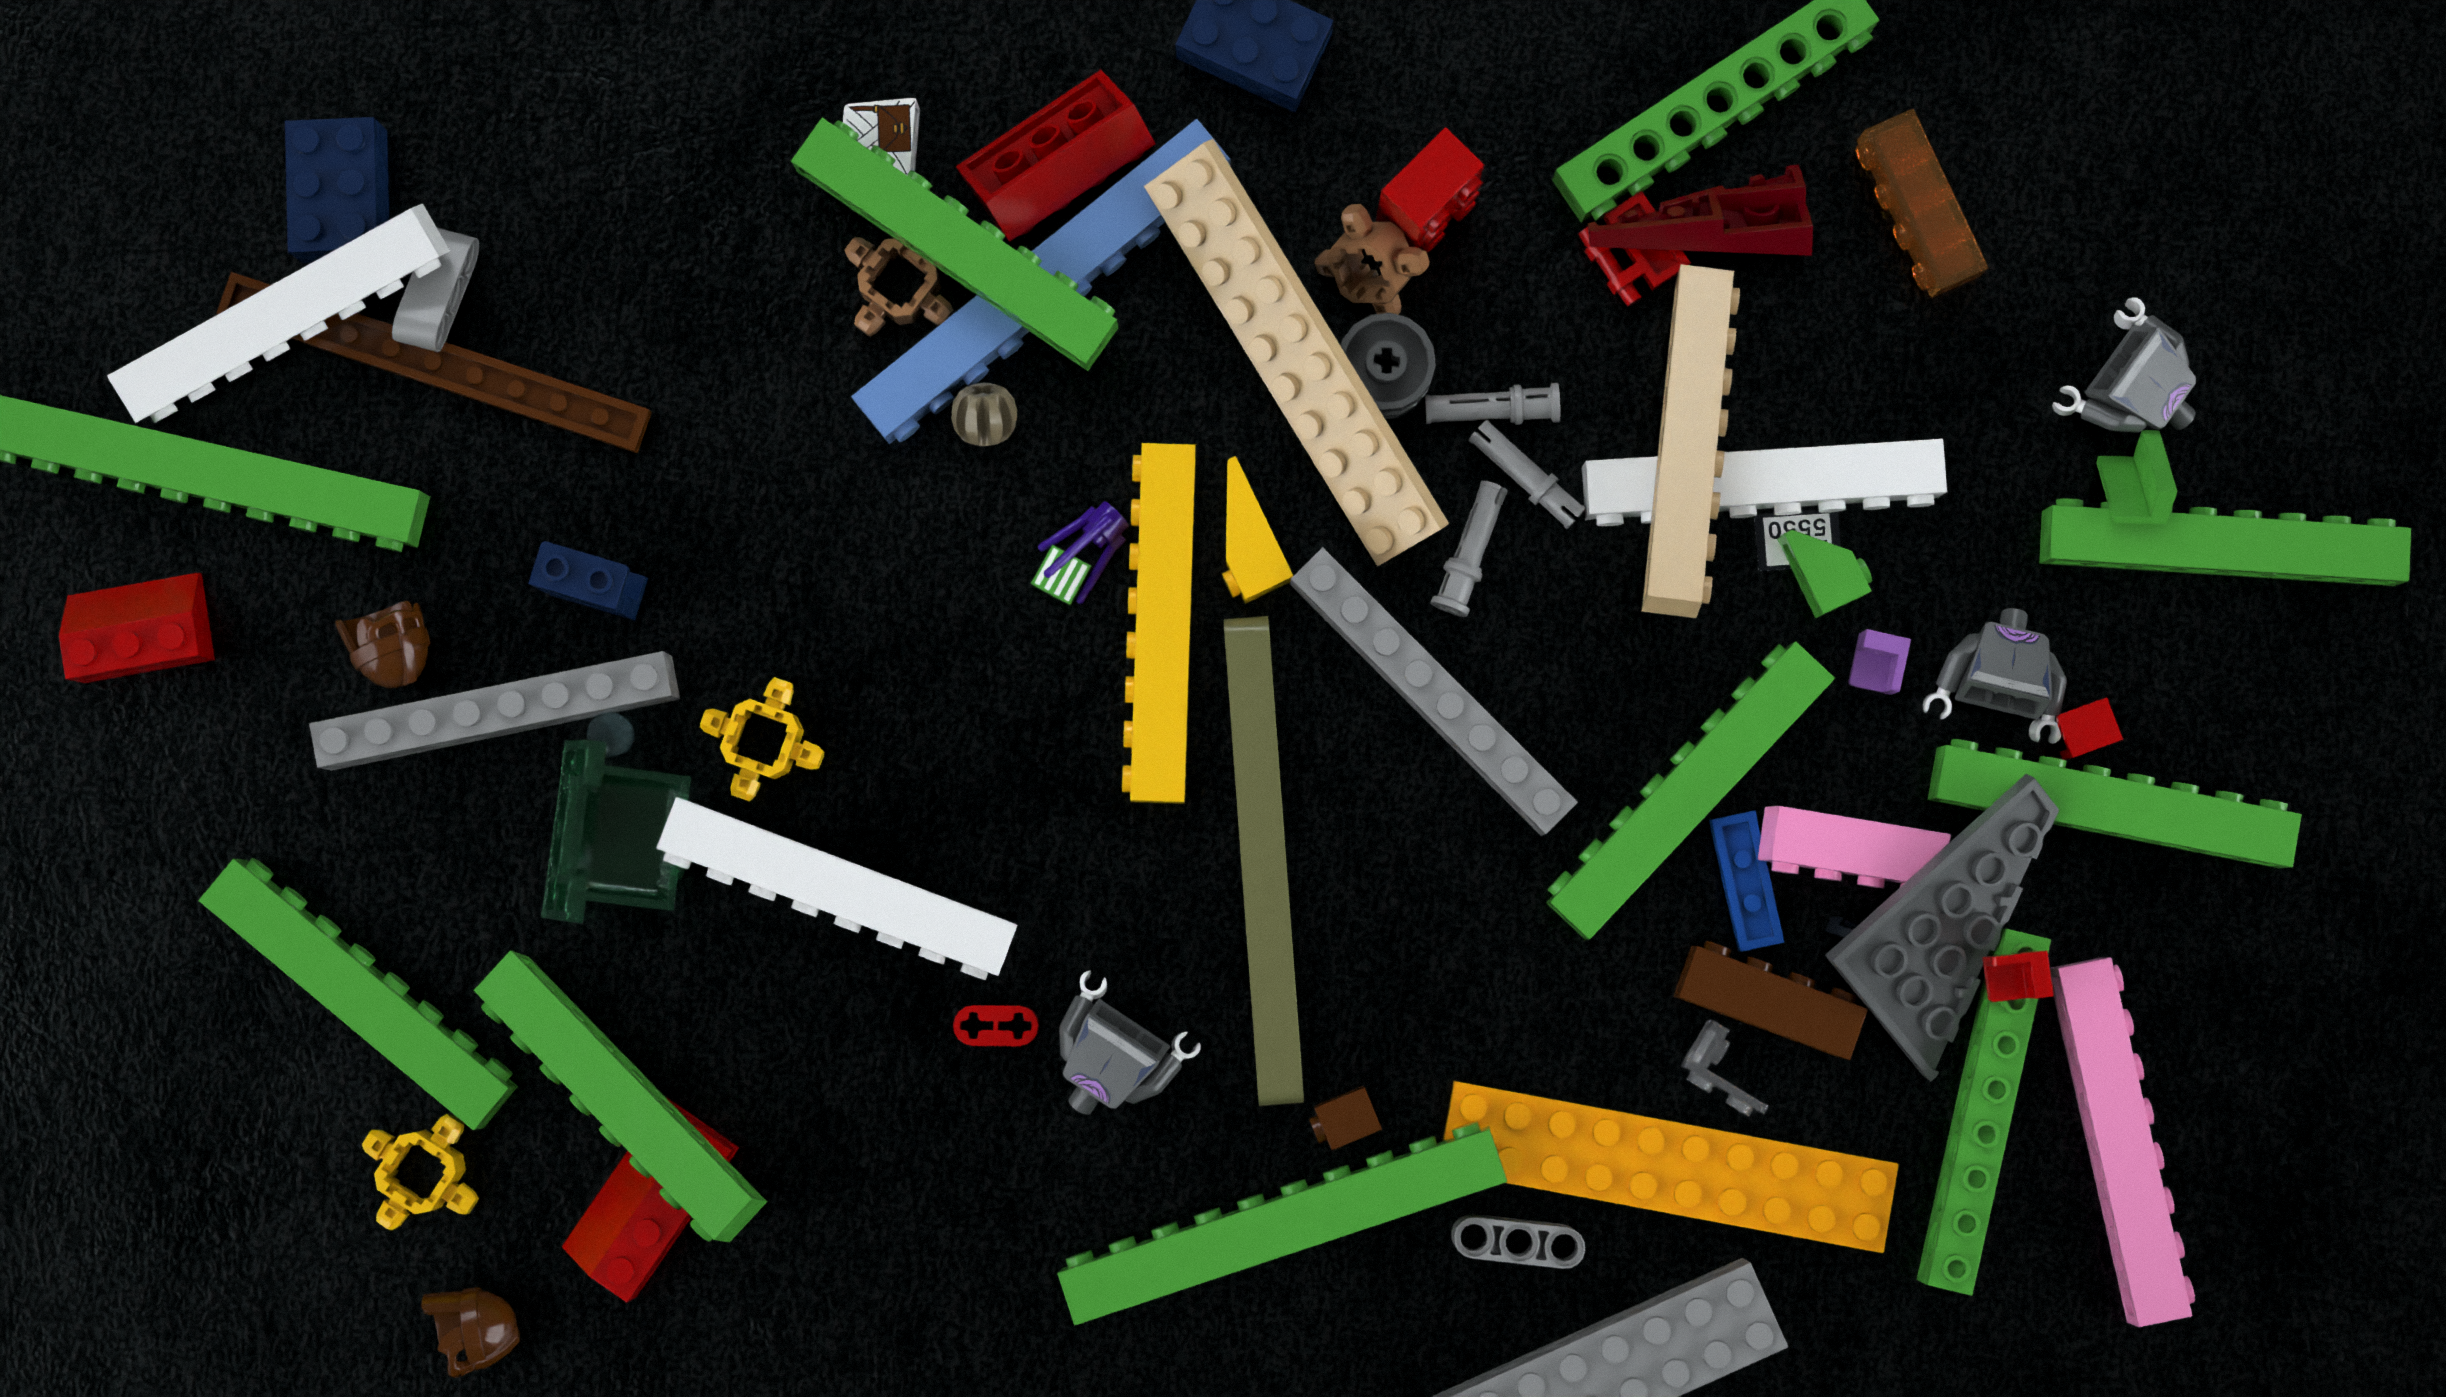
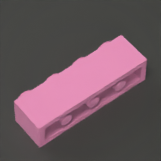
M1783 806L1765 807L1757 860L1772 862L1771 871L1798 874L1799 867L1815 869L1814 878L1841 881L1842 874L1858 876L1857 885L1884 888L1885 881L1901 883V887L1950 843L1951 834Z

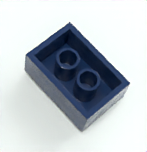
M1196 0L1175 44L1176 59L1290 111L1296 112L1332 36L1333 20L1290 0Z
M374 117L285 121L288 253L302 263H312L389 221L387 130Z

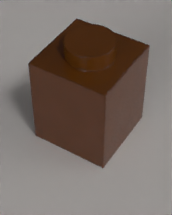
M1364 1086L1313 1106L1317 1116L1309 1119L1319 1144L1328 1141L1331 1150L1382 1130Z

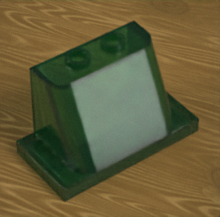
M565 740L541 917L583 923L586 901L673 911L677 880L682 879L685 868L664 861L663 858L666 852L657 849V845L676 797L688 801L691 777L604 765L607 742Z

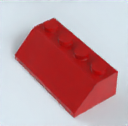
M1099 70L958 164L956 168L993 223L1004 233L1006 239L1010 242L1016 237L1030 232L1035 224L1053 212L1066 208L1074 198L1089 188L1102 184L1110 174L1125 164L1139 159L1146 150L1156 143L1135 105L1102 70Z
M667 1098L716 1150L730 1162L739 1147ZM629 1151L626 1152L562 1245V1248L589 1277L625 1302H629L639 1295L691 1219V1216L683 1207L678 1210L661 1196L659 1191L663 1187L653 1176L646 1178L631 1165L629 1159L633 1155Z

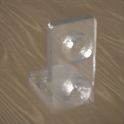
M1707 1020L1681 1064V1067L1690 1071L1687 1080L1709 1093L1715 1086L1729 1095L1725 1103L1747 1116H1750L1753 1110L1765 1114L1769 1106L1707 1070L1710 1062L1715 1065L1720 1062L1730 1044L1725 1039L1729 1029L1714 1020Z

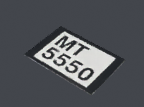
M1806 510L1793 515L1763 513L1754 516L1759 571L1791 569L1777 540L1781 535L1790 530H1795L1841 547L1838 512L1821 513L1819 510Z

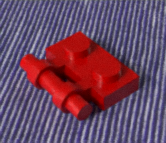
M1641 190L1605 214L1603 219L1607 225L1621 222L1623 213L1635 210L1638 216L1656 211ZM1588 227L1578 234L1587 247L1584 252L1590 261L1598 263L1609 279L1607 286L1614 295H1620L1627 307L1642 298L1633 282L1643 276L1653 291L1676 276L1681 264H1691L1685 253L1681 250L1623 248L1634 263L1626 270H1623L1611 253L1613 248L1590 247Z

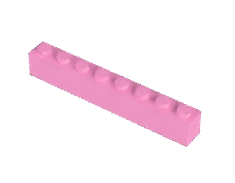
M2095 958L2050 968L2055 1005L2127 1323L2143 1327L2191 1317L2190 1304L2195 1302L2194 1290L2189 1277L2183 1276L2180 1259L2185 1256L2184 1246L2180 1234L2177 1231L2173 1232L2170 1214L2174 1213V1201L2169 1188L2163 1187L2159 1169L2164 1168V1157L2160 1145L2157 1142L2153 1143L2149 1125L2154 1124V1113L2149 1099L2143 1098L2139 1080L2144 1079V1069L2137 1053L2133 1054L2129 1036L2134 1034V1025L2130 1012L2122 1007L2119 992L2124 990V981L2118 965H2113L2112 958Z

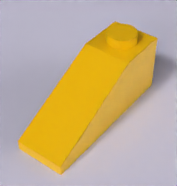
M1236 456L1228 459L1226 566L1228 571L1223 572L1222 576L1232 597L1240 594L1246 604L1290 583L1293 574Z

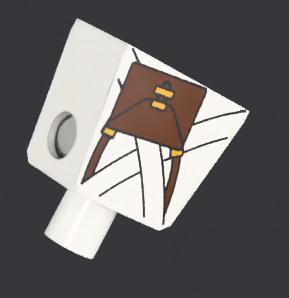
M916 98L845 105L843 123L858 133L859 137L856 141L871 150L873 145H876L886 151L896 160L893 166L907 175L910 170L915 172L920 108Z

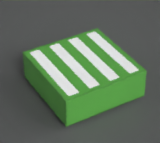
M1052 545L1031 585L1071 606L1092 566L1073 557L1053 576L1046 578L1044 571L1065 552Z

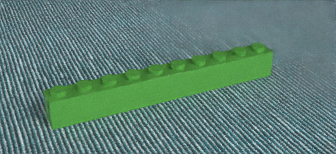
M0 395L1 462L15 464L17 457L32 460L31 468L58 474L60 467L75 470V478L101 484L104 476L117 479L118 488L144 494L145 487L148 486L161 489L160 497L172 501L187 503L188 496L204 499L203 507L220 512L230 513L231 506L247 509L246 517L273 523L274 516L291 519L290 527L316 533L317 526L319 525L334 529L333 537L352 542H359L360 536L363 535L376 538L375 546L392 551L402 552L404 545L418 548L430 496L420 490Z
M1478 1122L1466 1124L1452 1130L1454 1138L1439 1143L1436 1142L1435 1136L1424 1138L1409 1144L1411 1150L1409 1153L1393 1157L1391 1150L1366 1158L1367 1167L1352 1172L1349 1165L1337 1167L1323 1173L1325 1181L1308 1186L1306 1179H1302L1280 1187L1282 1193L1280 1196L1268 1200L1264 1199L1263 1193L1250 1196L1237 1202L1238 1210L1222 1215L1220 1208H1215L1195 1215L1196 1224L1179 1229L1177 1222H1173L1151 1230L1153 1235L1151 1239L1136 1243L1134 1236L1109 1244V1253L1093 1257L1090 1250L1066 1259L1068 1266L1062 1268L1057 1274L1074 1326L1507 1182V1177L1490 1127L1487 1126L1480 1129Z

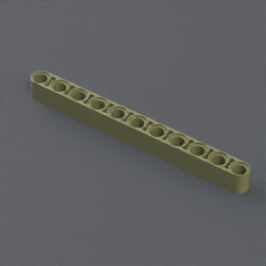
M1268 616L1223 619L1259 1106L1304 1103Z

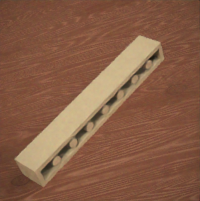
M1681 264L1676 279L1642 604L1643 612L1696 618L1701 604H1709L1712 577L1705 576L1706 561L1713 562L1717 536L1716 534H1709L1710 519L1717 520L1721 497L1720 492H1713L1714 477L1721 478L1724 465V451L1717 450L1718 436L1725 437L1728 423V410L1721 409L1722 395L1729 396L1732 381V369L1725 368L1726 354L1733 355L1736 340V328H1729L1730 314H1737L1740 298V288H1733L1734 271Z

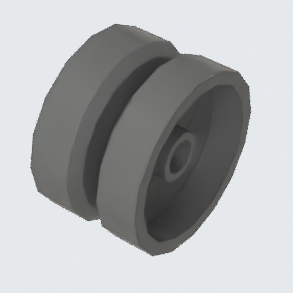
M1394 313L1370 315L1353 325L1342 339L1341 348L1384 418H1399L1414 410L1425 395H1427L1436 366L1434 346L1425 330L1410 318ZM1381 362L1389 363L1392 366L1391 372L1387 374L1382 373L1381 365L1378 364Z

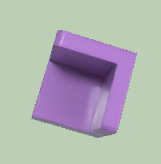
M1869 629L1859 633L1848 681L1849 685L1889 695L1899 692L1911 639Z

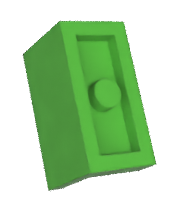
M2142 430L2133 457L2098 456L2096 463L2113 523L2167 524L2177 494V488L2160 431Z

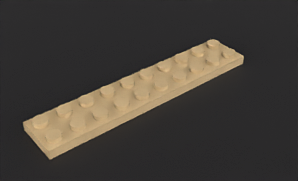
M1214 139L1202 143L1146 184L1144 188L1377 566L1383 564L1447 526L1449 522Z

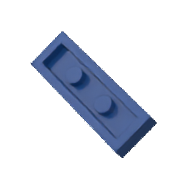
M1750 811L1709 820L1738 952L1784 943L1767 862L1757 860L1761 835L1756 812Z

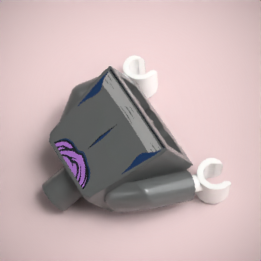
M2129 298L2125 306L2132 310L2136 317H2128L2120 310H2117L2114 314V321L2117 326L2129 331L2084 392L2089 399L2087 401L2082 400L2079 391L2073 386H2064L2060 388V392L2070 395L2074 399V405L2064 407L2059 403L2053 402L2052 407L2056 413L2063 416L2071 415L2075 411L2081 413V419L2110 431L2139 433L2145 428L2160 430L2167 423L2176 430H2182L2193 421L2196 414L2195 410L2184 400L2196 384V376L2188 367L2190 362L2184 339L2181 334L2154 315L2149 317L2144 315L2145 306L2140 299Z
M2008 608L2001 612L2000 624L1995 622L1985 623L1979 634H1968L1948 654L1936 681V685L1939 686L1936 693L1926 696L1923 701V710L1927 713L1930 702L1935 698H1941L1945 703V709L1941 713L1940 719L1946 718L1952 709L1949 696L1951 692H1956L1955 700L2036 719L2029 727V736L2035 742H2038L2040 739L2042 727L2048 725L2050 727L2048 741L2054 744L2061 738V732L2058 724L2055 722V717L2061 714L2067 678L2055 654L2049 650V639L2044 634L2026 630L2028 618L2026 612L2020 609Z
M1086 971L1082 974L1080 978L1082 993L1080 996L1074 997L1059 1028L1060 1055L1067 1062L1063 1070V1076L1077 1086L1068 1101L1076 1111L1086 1115L1092 1113L1099 1101L1109 1108L1116 1109L1123 1101L1135 1104L1161 1093L1181 1070L1182 1060L1195 1057L1201 1047L1200 1043H1197L1191 1053L1186 1054L1182 1052L1179 1042L1188 1033L1183 1032L1174 1037L1171 1045V1054L1166 1053L1170 1045L1098 999L1107 990L1106 978L1103 979L1101 987L1096 991H1090L1085 987L1091 971ZM1093 999H1098V1001L1094 1005L1092 1003Z

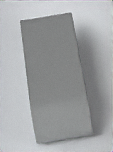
M438 227L437 229L450 252L438 258L442 264L441 267L418 279L415 272H412L397 309L392 328L394 341L434 352H440L445 344L479 253V240L477 238Z
M1467 1214L1458 1218L1453 1224L1451 1231L1452 1241L1457 1250L1464 1256L1472 1259L1564 1269L1572 1268L1579 1264L1585 1253V1242L1582 1236L1572 1227L1559 1223ZM1470 1224L1480 1225L1485 1231L1484 1241L1476 1248L1465 1247L1461 1242V1233ZM1515 1229L1526 1230L1529 1234V1245L1520 1253L1510 1252L1506 1247L1507 1236ZM1561 1234L1571 1235L1574 1240L1573 1252L1565 1258L1555 1257L1551 1251L1552 1241Z

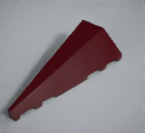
M1797 164L1787 166L1785 175L1765 180L1762 174L1752 176L1749 179V184L1740 188L1725 189L1720 185L1661 202L1659 211L1638 216L1635 210L1623 213L1621 222L1598 226L1596 222L1588 223V236L1590 247L1812 256L1813 224L1806 205V185L1800 166Z

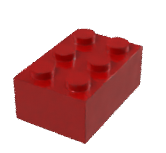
M1445 127L1381 190L1376 221L1392 222L1403 230L1409 247H1417L1428 253L1445 236L1443 231L1448 226V222L1452 218L1457 222L1461 221L1476 205L1474 200L1479 195L1477 190L1483 184L1480 178L1484 164Z

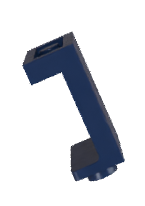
M544 541L540 545L528 584L551 596L635 620L648 578L629 572V567L624 564Z

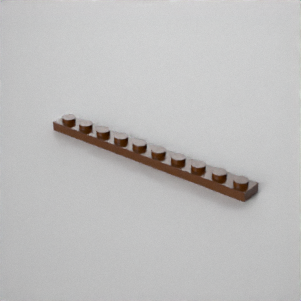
M231 272L217 314L224 312L271 285ZM338 313L327 318L324 322L328 329L306 341L303 340L301 334L291 338V340L635 453L639 451L652 413L647 408L446 342L440 352H434L394 341L392 337L393 325L358 313L344 320L341 319Z

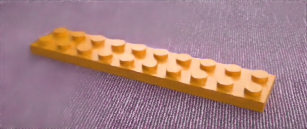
M1453 1081L1443 1141L1454 1138L1452 1130L1466 1124L1478 1122L1480 1129L1489 1126L1507 1177V1182L1505 1183L1884 1253L1898 1163Z

